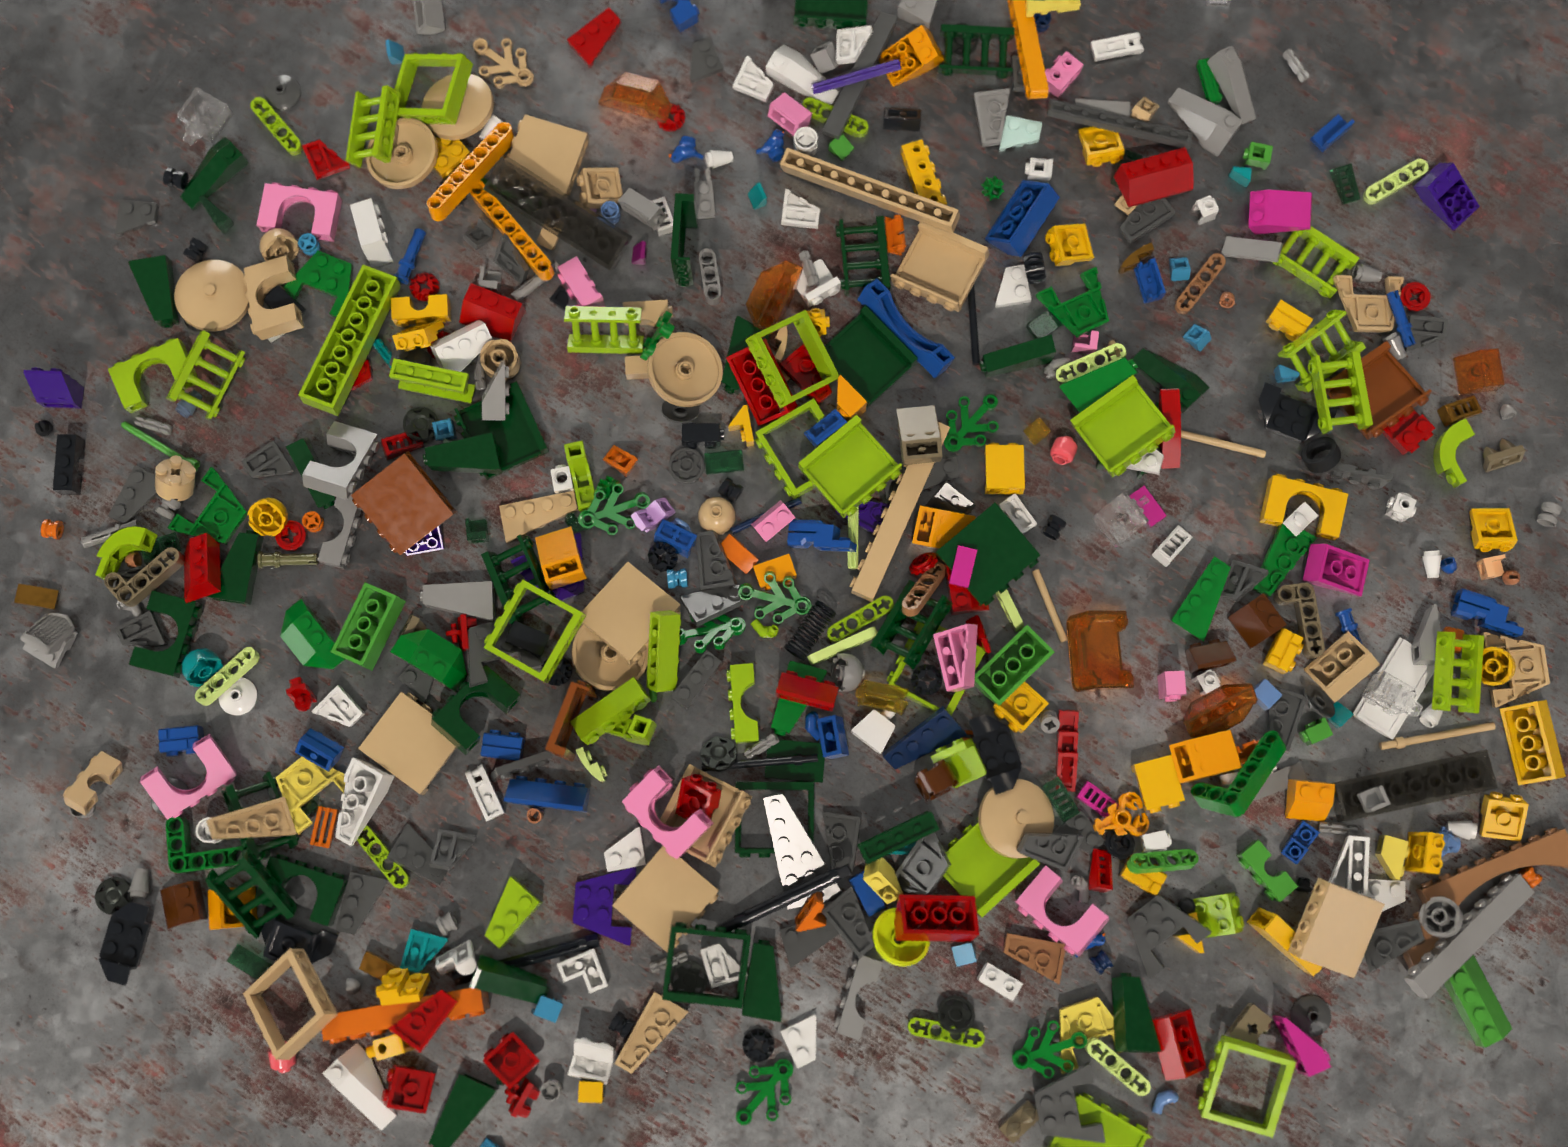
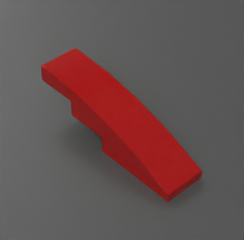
M1160 389L1158 409L1167 421L1175 427L1176 432L1172 439L1167 442L1163 441L1158 445L1160 453L1164 455L1161 469L1180 468V389Z
M1059 709L1058 719L1060 727L1057 730L1055 790L1075 792L1078 764L1079 711Z

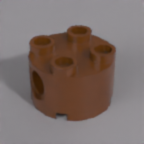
M944 759L935 763L931 770L928 771L926 768L918 772L914 780L925 802H928L929 799L932 801L949 792V787L952 785L954 788L959 785L951 767Z

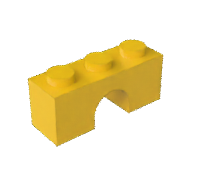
M447 294L428 295V305L423 310H415L410 297L391 298V319L399 327H407L409 324L421 325L440 320L445 324L451 321L450 298Z

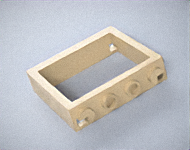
M290 948L243 993L247 1005L250 1007L255 1021L258 1023L263 1037L267 1041L271 1053L276 1060H290L338 1015L304 949ZM292 966L316 1015L285 1043L261 994Z

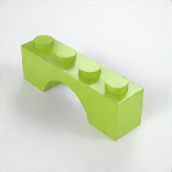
M753 663L730 665V670H727V682H731L732 689H728L729 701H733V708L729 709L730 720H734V728H731L732 740L735 739L736 744L759 742L758 721L746 716L741 708V699L744 692L749 687L755 685Z

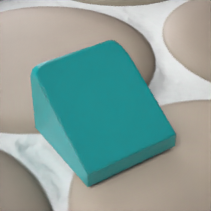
M1234 166L1229 172L1228 177L1247 187L1251 182V168Z
M758 182L748 192L753 209L767 205L766 194L761 183Z
M1337 701L1333 704L1335 715L1327 719L1336 728H1340L1354 714Z

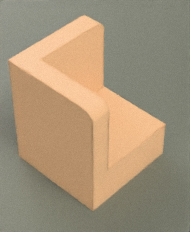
M1505 554L1484 558L1476 562L1481 580L1503 575L1504 570L1501 560L1506 558Z

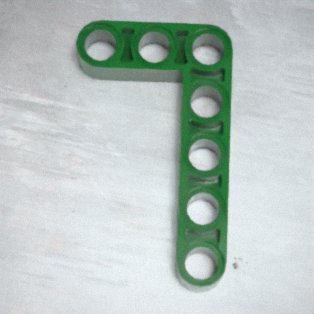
M1271 730L1266 732L1228 789L1200 782L1191 788L1192 796L1203 809L1232 817L1243 815L1285 753V743L1277 731Z
M178 816L176 818L171 817L166 821L168 865L172 872L190 873L233 867L238 864L236 854L239 851H243L242 846L192 853L190 824L187 818ZM177 820H179L181 823V826L178 830H176L174 827V824ZM180 839L182 841V847L178 850L176 848V842ZM270 849L263 852L259 859L261 863L269 859ZM221 853L223 855V861L222 863L218 864L216 859L217 856ZM201 856L204 862L203 865L199 867L197 865V859ZM180 859L184 862L182 869H179L177 866Z

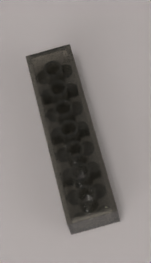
M508 156L500 157L483 188L608 270L615 269L633 238Z
M1482 750L1332 783L1335 784L1333 807L1337 822H1346L1497 789L1498 787L1488 751ZM1376 786H1383L1390 805L1365 813L1357 794Z

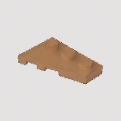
M1006 933L1004 954L1060 985L1065 955L1064 944Z

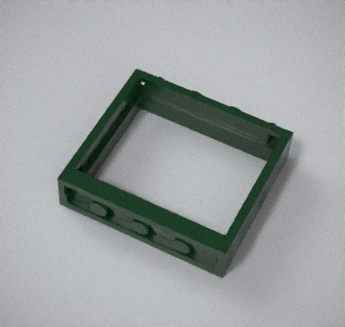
M735 782V788L741 791H808V835L814 843V782ZM741 823L735 829V854H739V857L750 858L751 854H759V858H770V854H775L774 848L741 847Z
M675 922V925H670L662 1000L742 1009L751 941L750 933H747L745 929L735 928V932L727 931L726 927L715 926V929H707V925L695 924V927H688L687 923ZM676 932L743 940L736 997L669 990Z

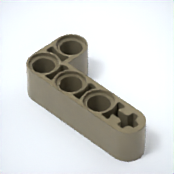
M170 547L160 553L129 581L118 573L113 572L105 577L104 584L118 601L127 607H134L184 565L185 557L177 549ZM162 567L161 572L155 575L156 570ZM119 579V584L113 587V583ZM147 580L146 585L140 588L142 581ZM131 593V598L125 601L126 595Z
M1298 583L1278 588L1273 594L1274 601L1279 605L1294 604L1299 636L1304 638L1302 644H1304L1302 649L1303 655L1307 659H1315L1321 656L1325 651L1313 586L1309 583ZM1300 588L1307 592L1306 597L1300 594ZM1281 591H1285L1287 593V600L1281 597ZM1304 607L1310 610V616L1304 614ZM1307 626L1313 629V635L1307 633ZM1310 648H1316V652L1311 651Z

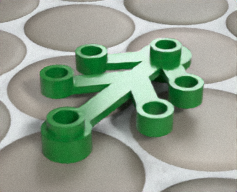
M665 311L663 316L659 317L656 323L658 328L651 338H646L643 344L645 348L640 355L641 359L646 361L654 353L661 337L668 339L672 334L675 326L669 323L672 316L670 312Z
M986 395L982 401L983 405L970 419L968 414L970 400L968 397L962 396L958 401L961 411L962 428L958 432H956L955 424L958 416L957 412L954 410L947 412L946 420L950 429L949 435L945 438L944 446L948 451L957 452L962 446L976 445L982 447L986 443L984 435L979 434L975 438L963 437L967 433H995L998 430L999 425L996 421H990L988 424H976L988 410H994L997 407L998 399L995 395ZM989 398L993 399V400H994V403H993V404H989V403L987 402V399H989ZM966 400L967 405H962L961 401ZM952 413L955 415V418L950 419L948 415ZM994 424L996 429H990L989 425ZM982 438L984 442L980 444L977 442V439ZM952 439L956 440V441H957V444H956V445H952V444L950 443V440H952Z
M615 482L612 484V492L604 508L596 511L600 501L605 499L604 490L597 488L593 493L594 498L589 508L580 512L578 516L579 524L584 528L595 526L607 531L609 535H615L618 532V527L615 523L607 524L599 520L607 517L625 525L628 529H633L636 525L631 516L625 517L618 514V512L635 506L640 509L647 508L650 505L649 495L645 492H639L635 495V498L614 505L619 494L624 490L620 482ZM615 486L621 487L619 491L614 490ZM598 492L603 493L602 497H597L596 494ZM642 496L645 497L643 502L638 500ZM585 516L591 517L589 521L584 520ZM628 520L633 521L632 525H627L626 523ZM611 526L615 527V530L612 532L608 530Z
M767 571L764 574V581L770 585L774 594L753 589V586L748 583L740 585L738 589V595L742 600H750L752 597L771 602L764 607L758 606L755 608L754 616L757 619H763L766 614L783 605L790 606V608L783 612H774L773 621L776 624H781L784 619L796 613L805 615L810 612L812 607L810 599L800 595L791 576L783 578V586L789 590L793 599L786 597L775 580V573L772 571ZM772 575L773 579L768 580L766 577ZM791 580L792 584L787 585L785 584V581ZM748 588L750 591L745 593L743 589ZM803 602L806 605L804 607H800L798 604ZM758 610L763 611V614L758 615L756 612ZM780 615L782 619L777 620L775 616Z
M723 614L715 619L720 620L724 624L718 625L708 621L702 624L705 626L702 628L691 630L680 628L679 645L685 644L688 638L706 635L702 640L695 641V651L703 653L712 640L714 647L721 650L733 635H740L744 632L746 628L745 620L740 617L730 618ZM719 632H725L722 637L717 636Z
M1052 1020L1047 1024V1032L1039 1049L1031 1051L1035 1039L1041 1035V1030L1038 1027H1031L1023 1049L1016 1050L1012 1056L1013 1064L1019 1069L1030 1067L1043 1074L1045 1078L1050 1079L1055 1074L1054 1068L1052 1066L1045 1067L1034 1061V1059L1042 1057L1061 1067L1064 1072H1071L1074 1068L1073 1062L1069 1059L1064 1060L1052 1053L1073 1046L1077 1049H1082L1088 1042L1087 1036L1083 1032H1076L1070 1039L1050 1045L1054 1034L1060 1029V1024L1056 1020ZM1051 1023H1055L1057 1025L1056 1030H1051ZM1036 1029L1038 1036H1032L1031 1030ZM1081 1036L1083 1043H1077L1076 1037ZM1024 1055L1026 1062H1020L1019 1056ZM1069 1062L1071 1069H1065L1064 1063ZM1045 1069H1051L1052 1075L1047 1076L1045 1074Z
M780 1059L774 1066L759 1067L754 1065L750 1067L749 1075L752 1078H758L760 1075L774 1074L769 1081L750 1083L740 1081L737 1083L736 1091L739 1094L760 1090L746 1108H741L737 1111L736 1120L739 1124L747 1125L751 1122L752 1113L766 1096L768 1103L766 1117L769 1121L777 1120L778 1111L776 1110L774 1086L779 1080L782 1092L779 1097L780 1103L782 1105H789L791 1103L788 1078L793 1073V1065L790 1061ZM781 1066H785L787 1068V1072L781 1073L779 1071V1068ZM757 1068L759 1070L758 1075H752L751 1070ZM744 1084L746 1089L739 1091L738 1085ZM784 1095L789 1097V1101L786 1103L781 1099ZM770 1111H774L776 1113L775 1118L769 1117L768 1114ZM745 1113L748 1119L743 1121L740 1119V1115Z

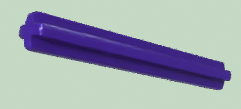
M895 59L813 83L811 86L814 94H819L901 69L900 61Z

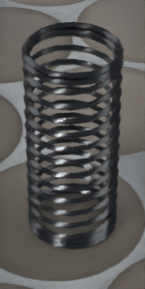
M816 600L815 605L812 606L813 609H810V612L807 613L808 616H805V619L802 620L803 623H800L801 627H797L798 630H795L796 634H792L793 637H790L791 641H787L788 644L784 646L788 652L802 661L807 656L790 643L796 645L807 654L809 652L792 639L798 641L809 650L812 649L795 636L801 638L812 647L814 645L797 632L803 634L814 643L817 642L800 629L819 640L815 634L805 629L802 625L808 627L819 636L822 635L805 622L810 623L820 632H824L807 618L813 620L822 628L827 629L809 614L815 616L827 626L829 624L825 620L832 622L827 616L833 619L836 615L833 609L819 600ZM814 607L820 609L824 614L817 611ZM812 611L818 613V614H819L821 617H823L825 620H823V619L820 618L819 616L815 615Z

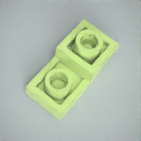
M583 747L576 749L577 755L585 768L602 783L606 782L605 777L608 775L604 765L600 766L598 762L591 764L590 762L593 761L590 751H586Z

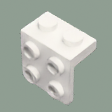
M821 259L813 262L816 271L815 276L818 277L819 281L818 285L814 287L808 286V277H805L803 269L791 275L792 283L808 308L820 304L823 299L829 296H834L841 287L838 277L833 278Z
M588 1038L575 1039L574 1054L568 1076L588 1081L603 1082L604 1085H607L614 1061V1048L607 1043H594Z

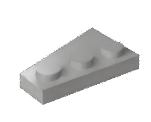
M1010 88L974 93L982 147L1000 145Z

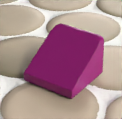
M641 241L633 246L631 262L632 264L645 265L647 245L645 241Z

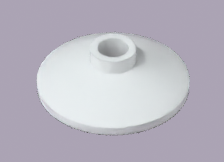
M241 677L218 699L220 706L225 712L238 716L244 715L253 709L257 702L258 694L255 685L250 680ZM238 692V698L234 699L233 694Z

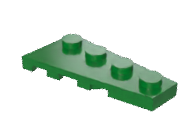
M1282 523L1278 527L1260 567L1268 570L1269 574L1253 590L1260 594L1264 593L1266 597H1270L1317 537L1304 530L1295 536Z
M1214 556L1171 621L1204 642L1231 567Z

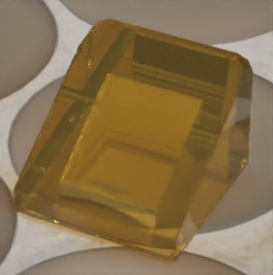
M1039 417L1024 429L1023 432L1035 446L1050 435L1051 430Z

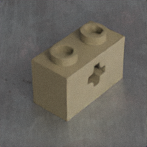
M1248 1003L1226 1031L1225 1035L1258 1045V1038L1262 1033L1265 1034L1270 1029V1022L1273 1019L1254 1004ZM1248 1024L1252 1025V1032L1249 1031V1028L1247 1027Z

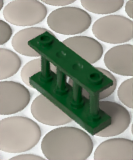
M941 24L940 36L945 39L944 64H939L938 73H942L944 76L970 74L997 76L999 79L1010 77L1013 68H1006L1007 44L1010 40H1013L1015 28ZM955 37H960L964 40L962 65H951L952 45ZM973 38H980L982 41L981 66H970L971 40ZM991 39H999L998 41L1000 42L999 67H988L989 41Z
M876 216V223H872V225L844 227L843 219H839V226H836V237H840L843 279H840L841 290H845V296H849V288L865 287L875 279H878L890 291L884 216ZM872 232L877 234V240L874 243L845 245L844 235ZM875 250L879 255V258L873 261L847 263L846 252ZM880 269V276H877V278L848 280V270Z
M518 535L517 538L520 544L498 555L490 551L481 554L503 608L509 599L511 600L515 594L513 592L514 589L509 587L507 581L509 578L531 568L534 579L528 581V583L534 586L538 585L539 589L556 598L553 590L549 589L545 582L543 571L533 550L534 544L530 537ZM523 551L527 561L504 572L500 565L501 561ZM540 596L520 607L517 606L509 623L513 624L514 621L524 622L522 618L523 613L543 603L546 606L552 607L556 605Z
M909 580L870 646L882 655L887 650H890L905 657L903 662L914 670L921 661V656L932 640L933 634L936 633L943 619L950 612L952 603L944 595L941 596L939 601L929 598L926 604L934 608L929 618L919 613L916 616L910 617L925 624L920 633L917 634L902 627L906 617H909L902 613V602L916 584ZM921 593L915 594V596H917V597H922V596H924V595L921 594ZM897 633L915 641L909 651L892 643Z
M267 772L262 777L263 782L240 790L234 789L233 784L225 786L221 793L229 813L244 809L240 805V797L267 789L270 800L267 801L280 798L276 788L278 787L276 778L271 775V772ZM298 834L282 836L260 845L255 844L253 838H239L243 850L249 847L255 856L260 859L261 852L288 843L290 849L295 848L298 845L299 837Z
M925 811L857 844L865 863L868 865L940 830L932 812Z
M249 847L241 852L237 865L221 875H218L213 869L205 880L209 889L218 895L245 926L246 931L252 934L255 939L259 938L263 924L280 914L284 915L288 920L295 915L298 907ZM242 870L246 871L251 879L231 890L225 881ZM254 885L259 886L264 893L245 905L237 897ZM266 900H271L276 908L256 919L250 910Z

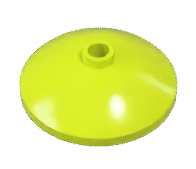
M896 908L888 909L874 923L872 939L875 948L884 960L900 967L912 966L925 957L930 941H899V944L894 941L896 938L894 925Z

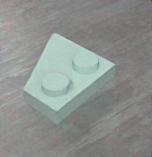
M1006 115L999 151H1005L1006 148L1014 146L1017 148L1024 144L1037 143L1040 137L1042 122Z

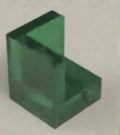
M469 518L465 519L467 541L470 544L489 542L486 519L471 521Z

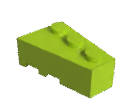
M510 876L485 936L499 949L503 948L543 902L514 876Z

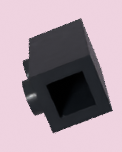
M720 423L682 424V445L686 446V448L696 449L697 446H705L706 449H715L716 446H720V441H724V429H721Z

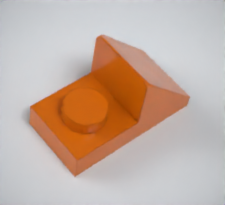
M615 445L602 459L605 463L617 469L624 477H627L638 463V459Z
M818 891L812 894L795 917L796 931L802 932L827 925L826 917L821 912L824 908L821 892Z

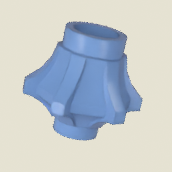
M1441 826L1438 832H1433L1444 835L1445 846L1442 850L1441 858L1445 854L1459 851L1461 847L1460 839L1450 834L1446 827Z

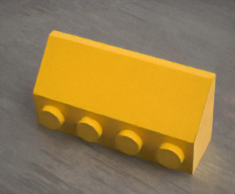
M1547 700L1501 708L1500 713L1518 785L1566 777Z

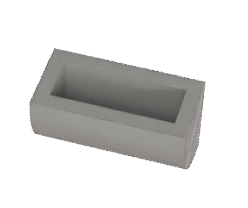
M413 0L418 34L431 35L445 30L442 0Z

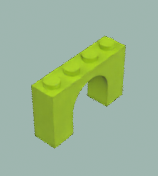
M178 338L169 339L161 346L151 347L147 352L133 355L129 360L117 362L108 369L125 410L133 413L148 406L140 386L141 376L148 367L154 364H166L169 366L174 379H176L188 356L182 341ZM193 367L191 372L194 373V376L198 377L195 368ZM185 382L182 389L185 390L187 388L194 386L195 384L191 382Z

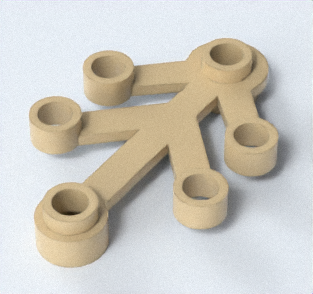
M478 38L474 41L473 48L477 54L486 55L499 64L490 67L481 66L479 73L482 78L487 79L491 74L510 72L513 74L512 76H496L493 82L496 88L501 89L505 84L518 83L523 87L532 84L534 76L532 71L527 69V53L525 49L519 48L516 50L515 54L519 60L520 68L518 69L513 65L511 51L513 44L509 38H504L501 41L505 59L489 49L485 39ZM505 43H510L509 46H504ZM484 70L488 71L486 74H482ZM524 76L528 77L526 80H522ZM498 80H502L501 84H497L496 82Z

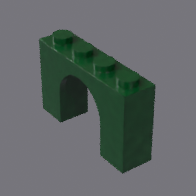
M152 591L146 609L171 616L178 627L177 639L171 647L163 651H152L134 646L129 665L180 678L182 662L191 651L190 642L197 631V620L202 615V604L196 601L186 603L184 598Z
M487 665L483 667L488 680L487 683L470 688L469 682L465 681L459 687V692L455 696L451 695L446 700V705L442 709L438 708L431 716V725L465 755L480 742V735L467 725L460 715V708L467 700L475 697L486 698L505 714L520 701L521 695Z
M282 854L270 856L266 869L283 888L292 878L299 875H304L314 882L317 889V899L309 920L325 926H333L348 880L343 879L344 875L333 872L332 875L325 873L326 869L314 866V868L307 867V863L304 861H289V857ZM258 887L255 898L264 893L260 887ZM271 900L261 903L262 905L276 908Z

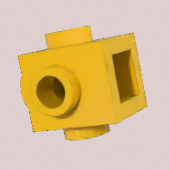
M819 308L808 310L807 313L819 337L827 335L826 328L830 327L829 316H825V310Z

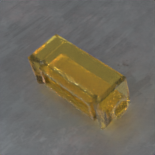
M864 680L861 686L857 687L855 697L858 698V706L863 705L903 715L908 706V702L904 701L909 689Z

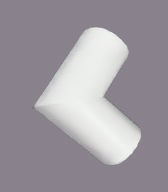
M467 940L435 958L436 969L441 976L454 969L462 975H469L476 969L474 945L471 940Z
M594 948L557 963L563 982L583 975L589 994L609 986Z

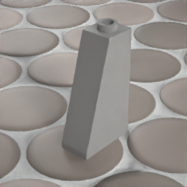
M492 581L423 585V590H420V601L426 607L459 615L466 614L468 617L485 621H496L495 587Z

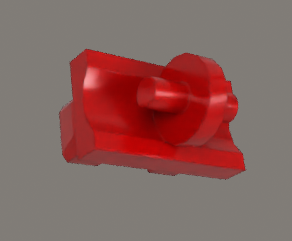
M460 614V617H457L458 630L456 624H451V631H447L446 636L452 637V643H458V636L459 648L462 649V652L468 650L467 630L470 627L477 626L476 618Z
M301 677L290 679L291 688L286 689L287 695L294 702L297 710L301 712L309 710L312 702H317L316 696L309 689V686L303 683Z
M526 1077L521 1086L517 1084L513 1089L509 1090L506 1088L504 1091L508 1095L505 1102L510 1104L508 1111L514 1118H517V1116L528 1118L532 1108L525 1104L527 1097L536 1101L540 1095V1089Z

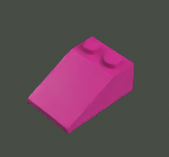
M1283 190L1251 191L1248 227L1254 235L1311 229L1312 193Z
M1311 544L1303 581L1315 586L1362 597L1370 560L1329 544Z
M1272 1016L1288 1053L1293 1055L1296 1060L1295 1068L1299 1074L1311 1077L1331 1068L1329 1064L1331 1059L1325 1049L1323 1050L1321 1046L1286 1017Z

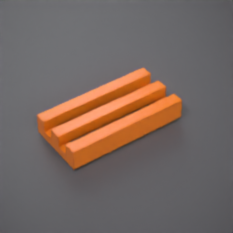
M318 806L310 845L331 848L339 813L338 809ZM323 811H325V815H324V819H323V823H322V827H321V832H320L319 840H318V842H316V841H317L318 832H319V828H320V823H321L322 815H323ZM330 812H332V819L325 844L323 843L324 836L327 828Z

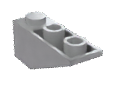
M501 360L482 395V420H505V414H509V403H505V396H509V385H505V378H509V366H505V360Z
M1433 604L1425 610L1411 645L1413 665H1435L1437 631L1442 632L1439 624L1440 612L1437 609V604Z

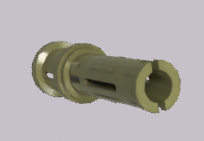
M259 551L257 556L259 568L264 566L280 568L282 565H318L319 562L317 561L318 553L282 554L279 551H275V553Z

